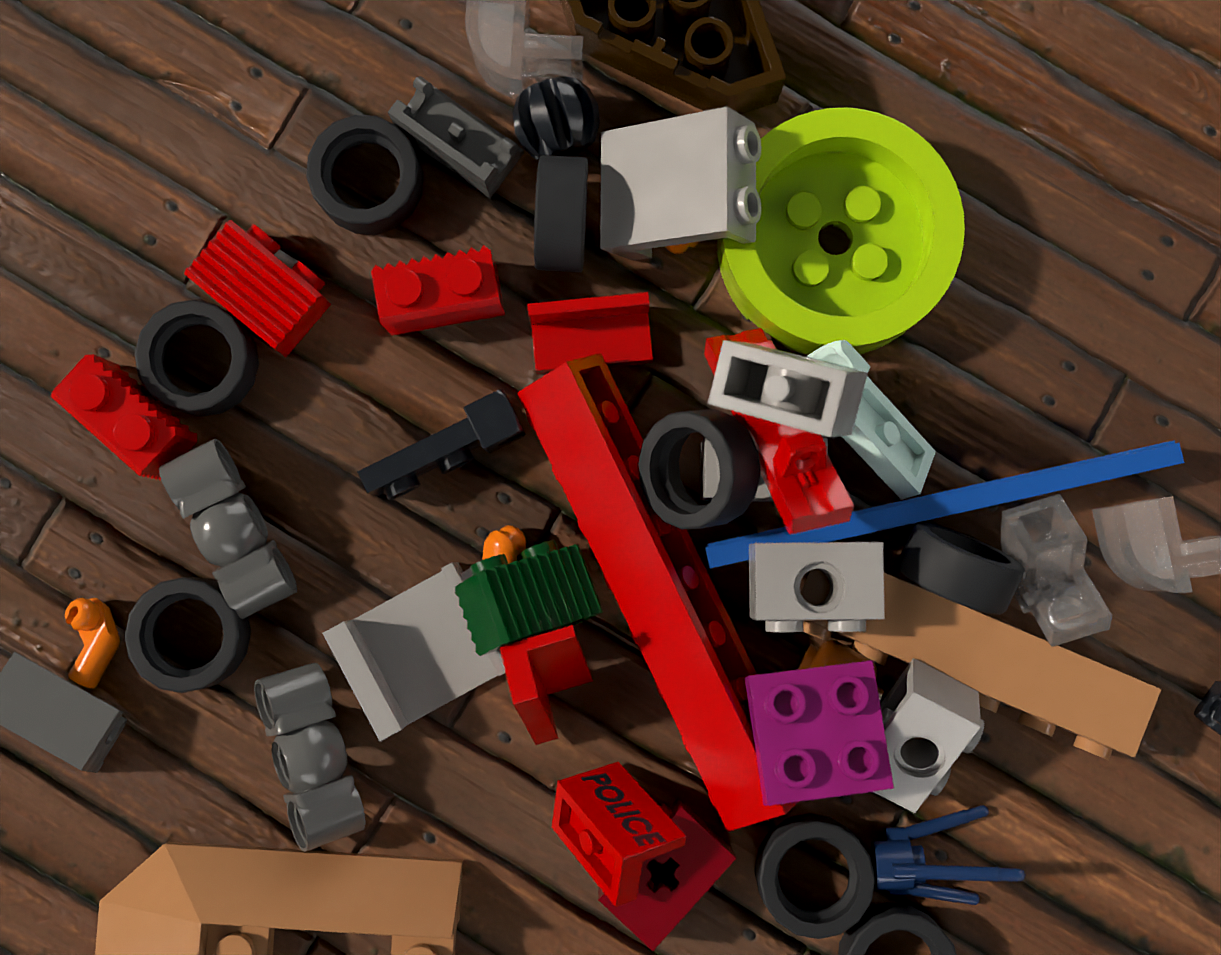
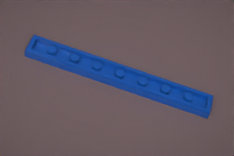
M1175 440L854 511L849 522L791 535L786 527L706 544L702 548L706 569L749 560V544L827 543L1184 463L1180 443H1175Z

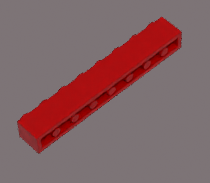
M599 353L567 361L517 392V395L526 411L527 420L536 432L552 465L553 474L561 484L577 517L579 528L587 538L602 569L604 580L608 588L613 592L627 621L632 639L640 648L655 680L658 693L664 699L682 736L683 745L691 755L708 790L710 801L717 809L727 832L785 815L798 802L769 806L763 804L745 683L747 676L757 675L748 654L687 529H680L664 522L647 502L640 485L638 466L644 440L602 354Z

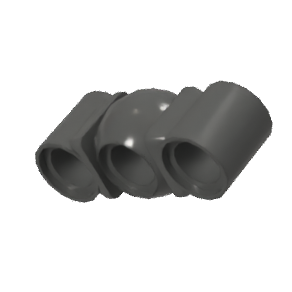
M215 438L160 465L159 474L169 497L180 510L183 519L192 515L190 521L192 537L204 558L209 563L220 566L212 574L218 581L226 603L237 612L241 619L297 593V584L289 564L277 548L274 539L266 543L268 530L265 521L253 500L248 495L239 493L246 486L241 480L232 457L218 439Z
M314 662L257 679L254 684L257 708L261 720L266 727V736L277 735L271 749L273 763L281 784L284 788L291 791L284 794L283 797L287 803L290 827L300 849L306 852L364 830L366 824L365 813L361 798L354 785L353 775H343L348 763L343 738L335 724L327 721V719L336 717V714L332 708L330 687L322 668L318 663Z

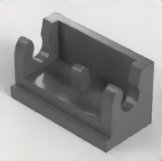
M421 76L416 77L413 81V87L416 88V91L411 101L406 105L397 99L388 111L392 123L399 127L412 144L491 199L522 157L524 150L511 139L503 136L435 88Z
M14 652L0 672V725L81 771L98 773L104 763V759L127 722V719L122 717L123 711L38 665L20 653Z

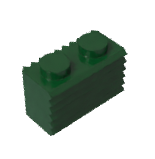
M551 540L522 551L523 559L508 564L505 554H500L470 566L473 575L455 586V595L459 597V606L463 609V618L467 620V629L472 633L471 641L476 644L475 652L479 656L498 651L501 646L571 625L581 624L603 613L578 544L558 550L556 541Z

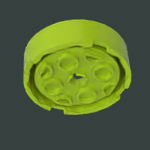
M827 108L811 111L785 121L760 139L761 156L756 162V190L761 201V217L756 223V241L742 244L730 238L717 239V256L721 275L729 295L739 311L747 320L750 319L758 328H762L763 332L775 339L776 343L807 355L826 344L838 340L848 341L859 354H863L887 345L900 337L926 316L941 300L948 290L961 260L965 234L964 211L956 182L941 156L922 136L905 124L886 115L857 108ZM833 224L834 227L842 229L847 237L851 239L848 250L840 255H831L825 252L818 241L819 232L823 228Z

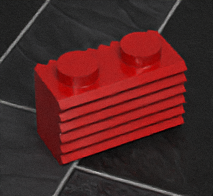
M229 220L225 223L224 228L217 232L216 237L209 241L208 247L202 249L200 256L193 260L192 265L186 268L184 275L276 351L287 357L331 306L328 300L319 293L326 283L300 261H297L290 269L274 256L281 246L255 224H252L245 232L236 223Z
M484 245L479 252L472 247L467 254L459 249L455 256L449 252L443 258L435 254L432 260L423 256L420 262L411 258L407 265L399 260L395 267L387 263L383 269L375 265L371 271L381 326L383 325V328L385 327V330L391 336L505 315L497 265L491 250Z
M95 354L85 355L51 393V397L139 476L161 480L159 474L160 465L190 451L197 443V434L190 432L187 425L180 423V418L172 416L171 410L163 408L162 403L154 400L149 393H146L145 387L137 385V380L130 378L129 373L121 370L119 364Z

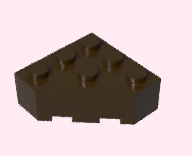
M560 0L577 51L702 111L729 107L742 115L778 103L786 75L759 0Z

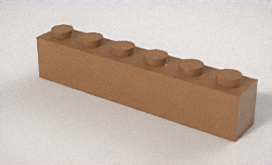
M818 569L808 571L800 582V593L803 599L810 605H817L826 599L830 590L827 576ZM884 573L885 619H866V631H828V620H803L804 633L826 642L830 640L833 632L854 641L852 646L854 651L880 665H885L888 655L908 664L915 658L978 691L980 707L996 713L1000 703L1021 711L1018 723L1053 737L1056 726L1074 733L1077 736L1073 746L1108 761L1113 750L1135 758L1161 689L886 573Z

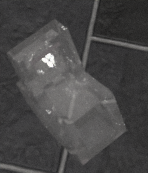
M466 0L465 28L475 66L485 82L497 92L516 99L526 89V78H535L537 82L553 77L568 76L583 81V36L529 34V0Z
M1057 494L1002 511V552L1018 561L1025 569L1014 594L1023 613L1030 611L1033 613L1051 647L1109 630L1112 614L1084 569L1087 537L1061 495Z
M1173 496L1092 509L1102 555L1110 569L1127 584L1150 592L1190 593L1193 592L1190 578L1221 574V534L1182 541Z

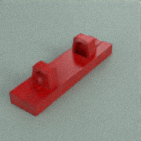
M757 328L735 335H720L706 338L704 356L715 376L723 340L747 342L772 349L776 348L772 340L767 339L762 328ZM731 410L732 415L749 430L759 452L762 478L790 535L850 521L854 504L827 454V445L820 434Z

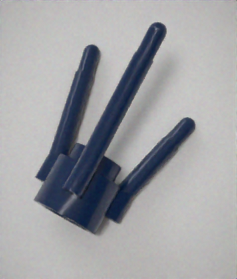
M985 805L961 810L908 827L885 828L886 841L871 842V862L875 876V890H888L889 895H913L954 903L977 905L980 902L978 894L925 884L926 879L1020 882L1025 880L1026 873L1024 870L1016 868L926 865L922 845L911 846L910 840L988 816L989 808Z

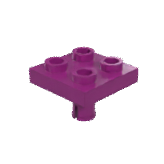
M873 660L753 675L745 678L762 798L765 806L894 789Z

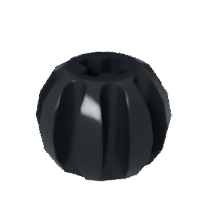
M559 76L545 79L530 85L517 96L513 109L515 134L522 148L538 160L541 155L568 157L587 149L596 140L600 124L598 103L591 90L577 78Z

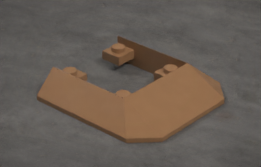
M166 842L99 901L95 955H273L275 928L392 936L391 955H455L456 931L460 920L463 860L314 850L304 852L298 849Z

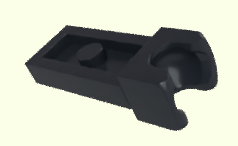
M497 390L464 406V411L468 418L357 471L367 493L374 496H380L385 493L388 500L396 499L421 486L417 477L439 467L442 474H446L474 460L471 451L480 446L490 454L526 436L504 390Z

